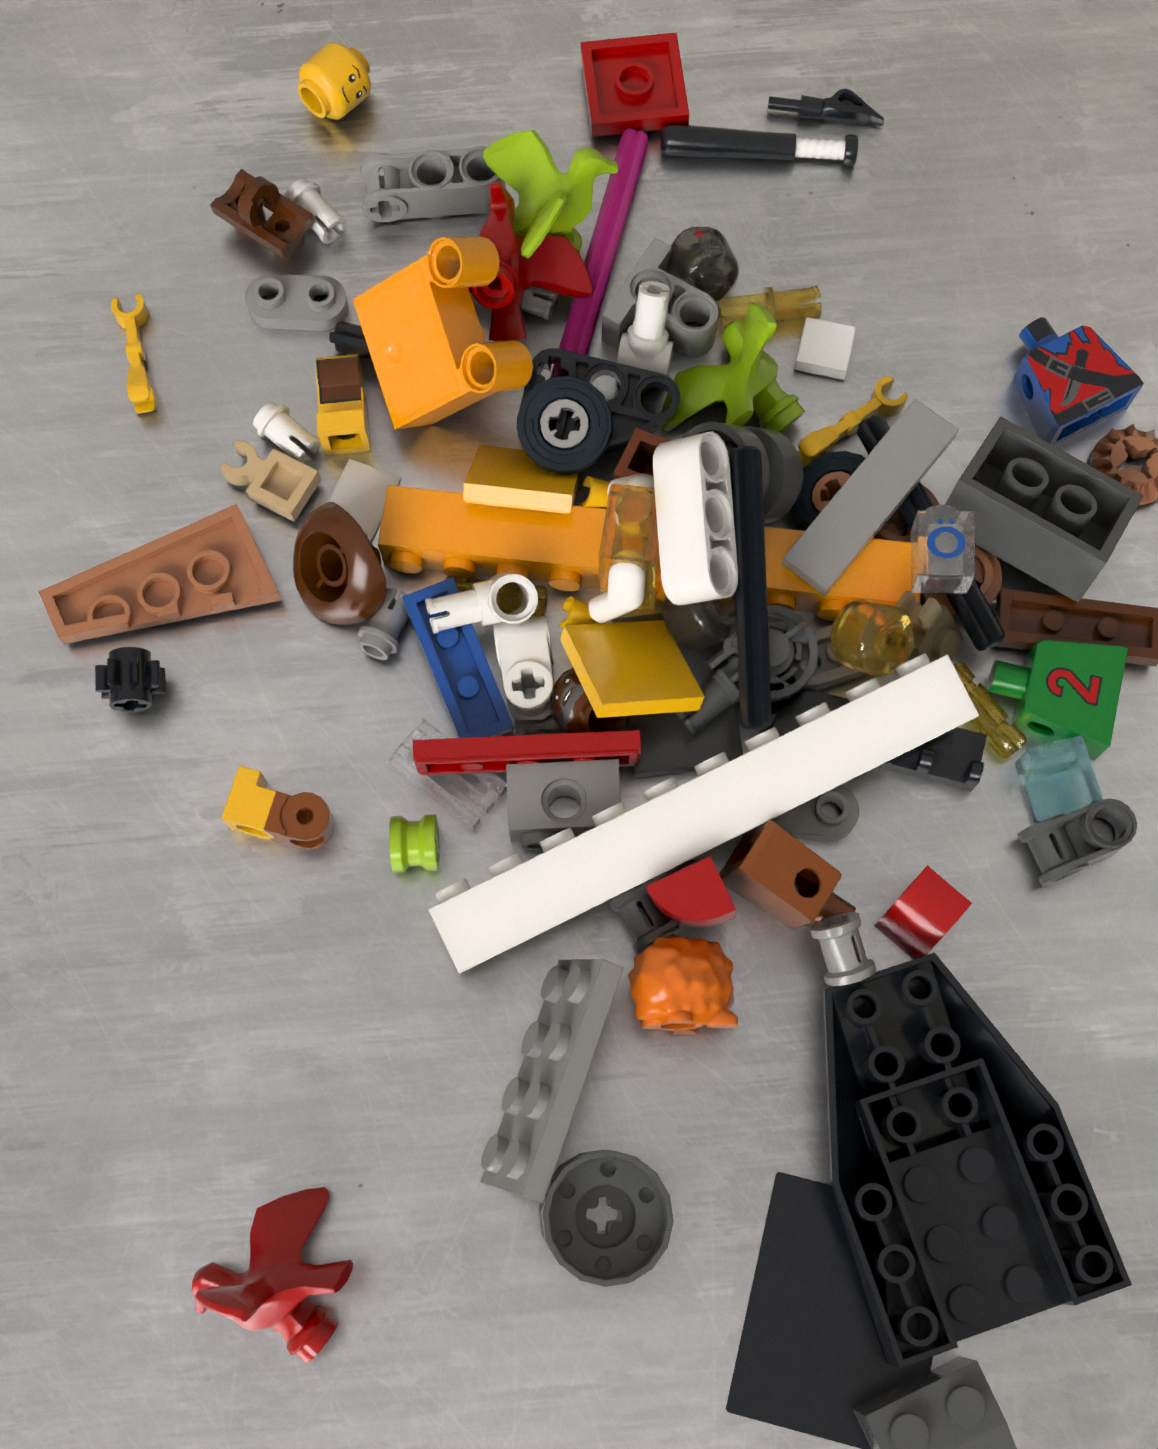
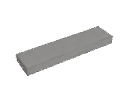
M914 399L783 557L782 565L826 596L956 438L959 429L923 403Z

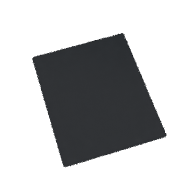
M778 1172L775 1176L726 1410L732 1414L853 1447L871 1449L853 1409L931 1371L933 1356L902 1368L887 1364L832 1185Z

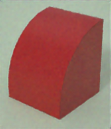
M711 856L646 886L648 894L656 907L668 918L680 924L704 928L720 925L736 918V908Z
M927 865L874 926L912 959L927 955L972 903Z

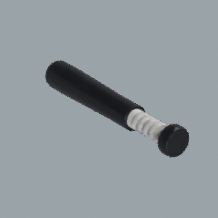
M669 124L662 129L660 147L662 153L668 156L794 161V158L806 157L842 160V165L854 166L858 153V137L856 135H846L844 140L810 139L796 137V134Z

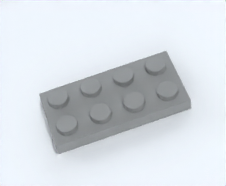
M605 959L558 960L557 965L550 969L541 989V997L544 999L540 1014L537 1021L529 1026L523 1038L521 1050L525 1056L518 1076L509 1082L502 1098V1110L505 1113L497 1135H493L488 1140L482 1154L481 1166L484 1172L480 1182L544 1203L624 967Z

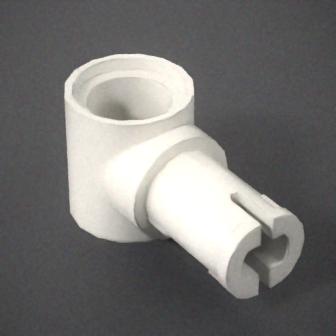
M654 281L641 283L638 292L635 320L633 325L628 328V333L622 334L616 363L662 373L669 377L674 341L668 340L669 333L665 329L670 294L669 286Z
M499 573L491 577L490 580L474 583L472 590L433 599H425L427 612L430 615L447 611L445 615L429 618L433 634H436L442 630L481 622L482 626L500 622L509 624L521 623L528 620L535 612L538 604V593L534 584L528 578L515 573ZM514 582L521 588L523 593L521 606L511 613H503L497 605L496 596L498 590L504 584Z

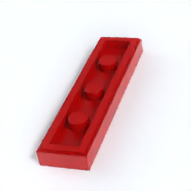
M640 730L413 740V761L418 774L421 775L506 772V764L619 759V767L637 766L640 763L641 754Z

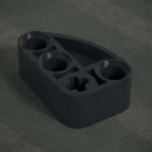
M548 348L540 351L533 358L532 376L524 387L521 400L522 404L523 399L533 387L546 380L541 374L544 369L551 372L552 364H560L563 375L589 381L591 384L595 379L603 375L615 378L620 384V391L614 399L607 401L612 411L613 433L608 449L605 452L607 453L626 447L635 428L653 434L672 421L679 409L680 392L672 378L662 373L558 348ZM651 388H661L670 395V407L660 414H652L642 406L641 398L643 394ZM562 411L561 418L555 420L558 431L556 438L567 440L570 431H579L581 426L580 419L573 421L572 415L574 412Z

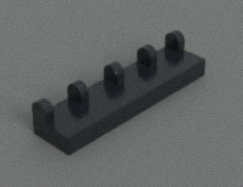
M781 686L771 687V691L782 689ZM803 688L788 699L771 702L772 724L766 729H759L758 735L776 727L779 735L783 736L800 727L795 718L796 716L824 702L827 703L830 711H833L850 703L847 698ZM956 727L878 766V768L971 792L977 786L982 776L984 762H981L987 735Z

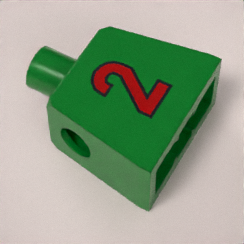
M1037 641L1027 653L1023 666L995 660L989 675L987 691L1016 698L1012 717V726L1015 729L1085 759L1095 761L1111 745L1128 648L1064 641Z

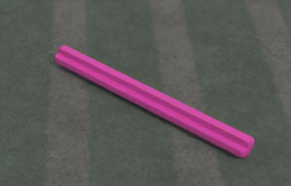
M628 128L622 133L615 161L618 164V172L610 174L584 261L594 292L586 298H573L559 349L583 355L588 354L648 147V135L643 130L636 131ZM554 364L550 378L565 376L563 375L561 365Z

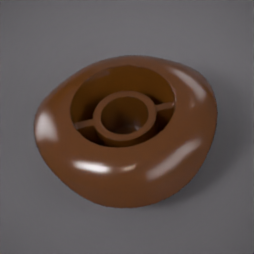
M327 502L312 511L302 523L294 544L293 576L301 599L315 616L328 623L347 625L368 620L380 609L386 595V578L381 567L379 550L372 545L368 535L364 533L356 520L338 504Z

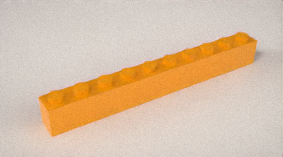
M387 485L378 547L384 565H390L396 571L412 574L419 573L422 569L443 571L445 575L456 579H471L474 575L493 577L499 573H515L528 578L530 581L549 583L551 587L562 591H576L581 587L603 589V592H607L609 570L614 565L615 556L621 551L632 550L639 553L645 562L643 569L646 574L645 594L655 595L661 601L672 603L665 594L661 580L656 514L637 516L633 515V512L617 510L618 526L615 510L611 512L612 519H610L611 525L608 524L609 519L607 521V552V543L605 540L603 541L602 537L606 509L573 505L571 513L565 514L466 503V501H463V493ZM764 526L767 605L782 606L794 612L817 613L819 618L828 621H843L849 617H868L878 621L884 627H892V623L899 619L894 611V607L906 590L912 592L916 601L920 603L924 544L872 539L829 593L824 596L782 565L783 557L805 531ZM600 550H602L601 553H604V551L606 550V556L603 554L602 565L605 566L606 573L604 572V569L603 571L601 570L602 565H600V560L602 562V559H600ZM514 582L507 583L509 585H517ZM735 592L731 597L722 598L721 605L719 599L715 600L716 605L721 609H736ZM714 600L709 601L712 606H716Z

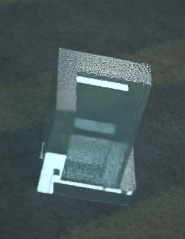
M1082 736L1028 748L1015 762L1035 823L1056 815L1068 814L1102 800V793Z

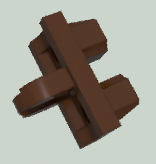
M243 169L235 175L230 188L222 196L215 198L210 204L215 215L285 260L291 259L301 248L305 240L304 235L315 223L312 213L280 194L275 184L262 176L255 178ZM263 206L273 212L267 221Z

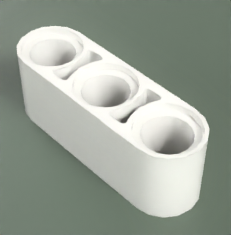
M713 431L660 443L653 454V476L661 580L665 594L673 604L678 606L731 597L738 585V564L730 463L725 443Z

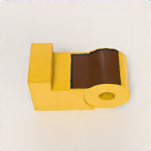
M359 353L317 357V434L325 456L371 451L367 396L364 392ZM358 433L355 437L347 440L335 437L337 435Z

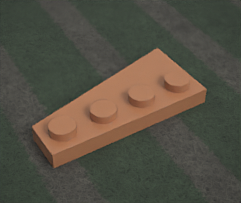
M237 504L39 591L56 634L64 644L282 600Z

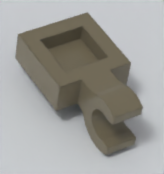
M906 590L894 607V611L908 629L907 634L902 639V648L909 660L924 653L927 654L930 662L946 655L952 660L956 656L964 637L947 606L940 605L935 598L931 597L927 599L924 605H921L916 601L912 592ZM913 632L914 642L912 650L909 651L906 644L910 640V633Z

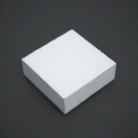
M806 317L794 370L844 380L856 327Z

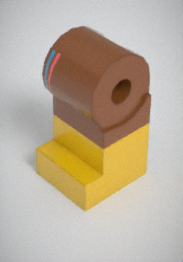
M239 765L221 817L229 829L302 849H316L322 847L330 840L334 833L335 822L327 803L320 796L309 792H302L291 796L266 789L268 783L261 771Z

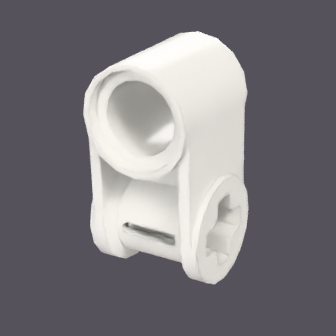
M547 615L530 617L528 620L517 624L506 622L493 624L499 669L502 671L504 691L511 715L518 722L525 725L544 723L553 714L550 707V697L554 687L551 664H554ZM536 688V698L525 699V689Z

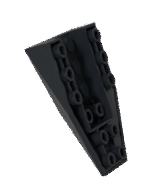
M935 952L875 972L872 976L862 981L824 989L831 1185L887 1364L902 1368L958 1347L957 1342L1061 1304L1075 1306L1132 1285L1059 1104Z

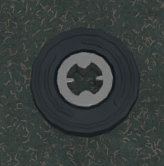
M573 376L551 377L534 386L523 399L517 416L518 438L527 456L541 468L559 474L578 473L594 465L608 449L613 433L612 411L604 395L589 381ZM562 411L574 412L572 415L573 421L580 419L581 426L579 431H570L567 440L556 438L558 435L557 429L550 431L551 419H560Z

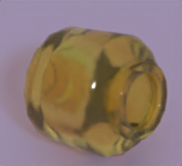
M863 598L849 602L839 611L832 624L830 634L831 649L839 662L847 668L874 676H886L896 672L895 668L904 664L909 659L915 643L913 625L908 614L897 606Z

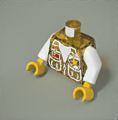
M634 474L616 478L611 482L587 476L584 479L583 486L589 487L590 492L586 501L580 502V506L606 509L599 552L600 595L593 597L589 604L571 596L567 598L562 609L569 613L566 619L559 624V627L564 628V625L605 623L637 608L656 609L661 568L653 476Z

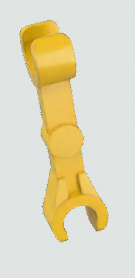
M138 293L135 294L137 306L131 312H123L118 297L111 300L110 306L118 324L126 329L128 343L125 344V349L131 368H128L127 393L130 401L134 403L136 413L140 414L156 410V399L151 381L144 367L146 354L139 328L148 320L149 310L143 297Z
M891 376L881 378L875 385L869 402L856 411L851 410L846 413L833 427L827 426L813 431L801 439L798 446L800 450L797 452L804 468L812 460L829 453L841 438L846 435L851 436L857 432L858 424L864 419L877 413L883 416L898 414L903 409L908 394L905 392L896 400L887 399L882 393L887 392L892 387L894 379Z

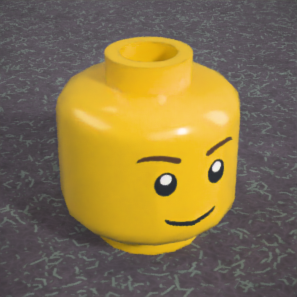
M327 43L299 68L298 80L300 84L297 89L299 96L308 110L317 117L340 120L369 96L371 81L368 74L370 66L364 55L356 48H348L341 43Z

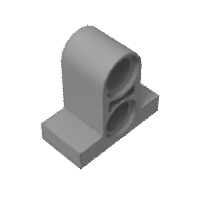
M654 237L602 314V342L619 350L622 334L628 333V328L633 325L635 320L638 292L643 282L654 281L669 286L670 294L665 329L669 333L668 340L674 341L673 351L689 358L700 357L713 347L718 321V305L707 293L670 274L672 246ZM698 322L703 326L690 327L687 326L685 323Z

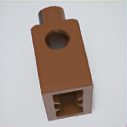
M771 820L743 835L719 873L725 887L792 928L807 925L813 921L817 922L826 917L841 913L855 912L856 910L855 906L833 892L841 879L842 874L840 871ZM795 883H796V885L798 886L799 893L797 892V890H796V888H795Z

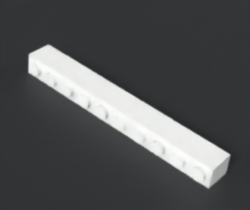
M924 653L896 667L895 670L899 679L881 687L878 680L873 678L845 692L850 703L838 709L830 711L827 703L824 702L796 716L795 718L800 727L783 736H780L776 727H773L745 741L749 752L732 761H729L726 753L722 752L694 766L699 777L679 787L675 778L671 777L643 791L647 802L628 812L623 802H620L592 816L591 818L596 827L575 837L571 827L539 842L544 853L524 863L519 853H516L488 867L487 869L492 878L473 888L470 887L467 879H463L435 893L439 904L428 910L458 973L460 974L978 717L979 714L949 656L946 655L930 662L927 654Z

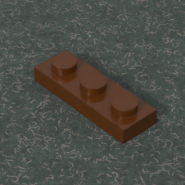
M1001 588L997 596L995 616L1005 632V637L996 646L1031 650L1034 644L1041 640L1122 646L1128 648L1126 663L1154 667L1158 665V608L1083 598L1077 603L1067 596Z

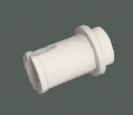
M299 179L288 188L285 197L313 214L315 223L311 229L324 244L334 242L341 234L333 227L336 225L341 231H344L347 226V220L339 215L320 195L321 189L315 182Z
M274 402L267 403L259 410L253 420V426L258 429V437L264 441L271 440L288 456L304 464L310 462L312 459L297 446V443H301L316 455L321 446L320 440L289 416L290 411L287 406L283 404L277 406Z

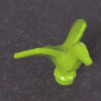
M535 130L512 133L487 147L483 151V158L486 164L499 178L517 191L519 195V204L515 208L514 229L517 235L524 237L521 255L530 258L547 234L566 236L580 254L582 237L573 227L584 221L592 209L594 179L602 174H616L618 172L617 162L603 156L596 149L583 147L575 151L568 171L563 174L555 165L548 147Z
M749 302L745 322L735 319L724 330L721 337L731 356L729 364L695 366L676 374L673 381L677 384L680 392L679 409L675 418L661 428L663 431H670L704 407L717 402L726 403L728 408L727 424L744 426L751 418L754 410L759 417L760 428L772 429L780 433L806 412L799 404L798 396L795 394L788 395L780 388L776 380L778 365L763 350L774 335L777 323L773 315L762 304ZM668 393L666 395L661 413L665 412L670 407L671 398Z

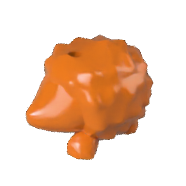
M671 934L667 937H658L654 943L648 945L643 952L634 957V969L628 974L631 984L630 995L636 1003L635 1015L636 1018L642 1020L641 1026L643 1029L672 1031L673 1035L699 1034V1027L703 1025L710 1028L738 1027V1016L729 1010L734 1003V987L731 980L733 962L724 955L719 942H707L702 938L688 939Z

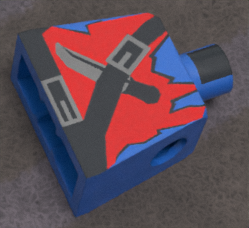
M1041 317L1028 324L1019 334L1029 353L1023 357L1014 375V384L1038 437L1053 446L1127 409L1144 384L1141 378L1089 326L1082 325L1059 337L1047 319Z

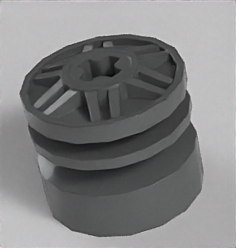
M613 1150L579 1153L559 1165L552 1176L544 1203H540L539 1206L541 1233L557 1262L579 1280L603 1287L631 1283L652 1270L668 1248L674 1222L670 1195L657 1172L636 1156ZM600 1197H606L607 1206L617 1210L616 1220L607 1221L605 1231H597V1224L586 1218L587 1208H596Z

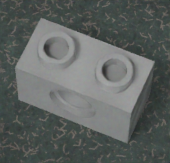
M619 759L506 764L508 830L511 842H521L523 849L543 850L539 842L570 827L575 837L596 827L591 818L592 816L621 802ZM561 796L572 797L580 804L578 812L568 818L555 816L549 810V807L556 798Z

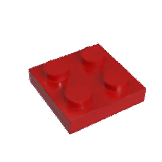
M677 32L580 42L581 63L592 137L622 134L628 128L636 131L662 130L664 126L669 124L689 125L690 114Z

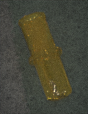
M817 285L775 292L772 287H765L764 293L724 297L718 301L719 323L721 327L726 328L735 319L745 322L749 302L762 304L773 315L776 323L806 319V317L820 319L821 302L800 304L815 302V298L821 297Z

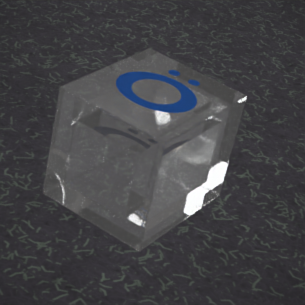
M935 505L927 508L925 511H917L911 529V592L967 594L975 577L974 511H959L957 507L952 505Z

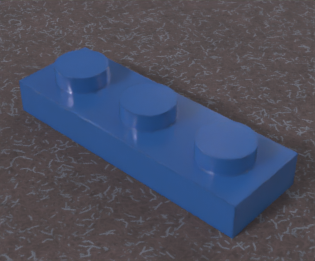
M453 577L402 596L404 606L458 738L501 736L513 731V722L473 625L459 626L433 634L429 618L445 615L447 611L430 615L427 612L425 599L459 593Z

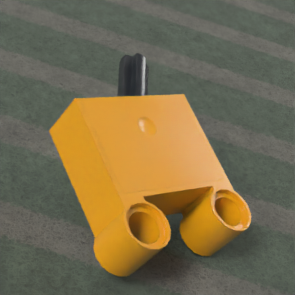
M481 236L437 238L430 245L425 256L352 299L360 325L341 321L336 323L335 331L329 334V341L335 343V349L338 352L347 354L359 353L360 357L372 360L394 430L432 425L496 392L521 389L528 384L532 376V356L528 348L521 342L515 340L485 341V331L480 326L468 287L489 285L495 280L499 271L498 251L494 243L488 238Z

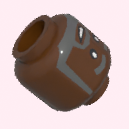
M573 667L565 671L554 684L553 693L550 697V707L555 719L567 733L621 731L625 727L629 716L597 718Z

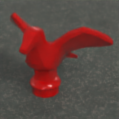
M494 182L490 184L489 217L479 236L488 238L494 243L499 255V271L495 280L489 285L468 287V289L480 305L492 309L489 332L490 341L522 340L527 338L520 308L524 290L537 286L576 298L589 297L594 290L589 272L580 254L564 235L547 234L530 258L521 255L524 237L517 235L514 229V199L504 189L501 182Z
M325 1187L304 1189L282 1196L257 1208L249 1237L250 1261L248 1270L243 1273H236L212 1262L196 1271L192 1280L195 1310L199 1314H203L208 1309L225 1318L235 1320L240 1327L251 1331L271 1328L279 1332L284 1338L290 1355L296 1354L305 1363H309L332 1337L338 1327V1322L328 1314L326 1307L315 1306L307 1300V1297L309 1295L337 1293L346 1284L353 1270L351 1259L322 1265L304 1263L301 1260V1250L329 1200L328 1190Z

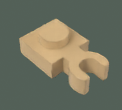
M237 440L234 444L235 450L239 456L246 458L247 462L239 468L231 467L229 464L222 462L219 468L225 479L231 484L238 486L250 484L246 490L250 500L295 522L321 481L318 470L274 448L266 460L259 458L255 448L250 443Z

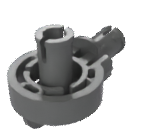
M767 605L768 618H775L788 623L786 626L782 623L770 621L768 629L771 687H782L780 690L771 691V702H778L794 696L808 683L817 665L818 644L812 628L802 616L782 606ZM736 620L726 634L723 649L706 661L707 667L711 672H714L730 658L736 656L734 660L718 670L708 682L700 687L705 696L700 707L701 710L684 722L685 728L692 736H695L701 728L728 707L739 702L737 647L733 646V641L737 636ZM801 646H806L808 661L802 676L792 685L786 683L795 675L798 669L793 665L788 673L778 678L779 674L789 668L793 658L795 663L800 664L802 659ZM694 711L674 713L680 721H683Z

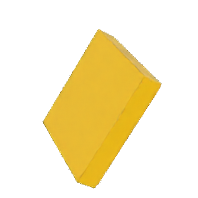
M479 445L464 481L463 501H466V503L568 514L572 511L581 471L578 473H555L541 468L527 456L523 449Z
M664 620L564 625L560 641L597 718L700 710L705 696Z

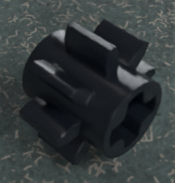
M139 647L117 648L109 652L107 665H95V691L101 692L102 699H109V706L114 710L122 712L144 711L152 707L153 694L166 693L165 668L160 667L159 660H151V652L147 649Z

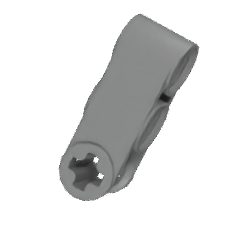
M486 146L441 151L427 150L402 154L378 153L366 157L360 166V174L363 180L366 181L367 192L362 202V210L367 218L376 222H393L399 219L424 217L439 218L476 213L488 214L491 195L490 184L501 182L506 190V182L499 178L486 164L483 158V151L487 148ZM381 168L384 170V176L379 175ZM383 201H388V207H384Z

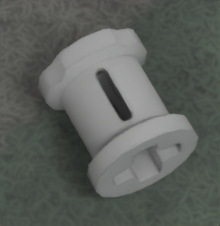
M841 913L821 919L810 926L812 938L818 939L827 966L823 977L828 986L853 984L872 976L877 970L874 961L866 957L858 930L861 926L859 913Z

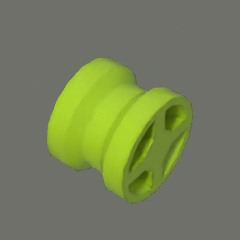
M436 814L424 815L420 821H407L403 816H391L389 823V848L393 873L405 872L410 866H422L426 871L439 870L440 846Z

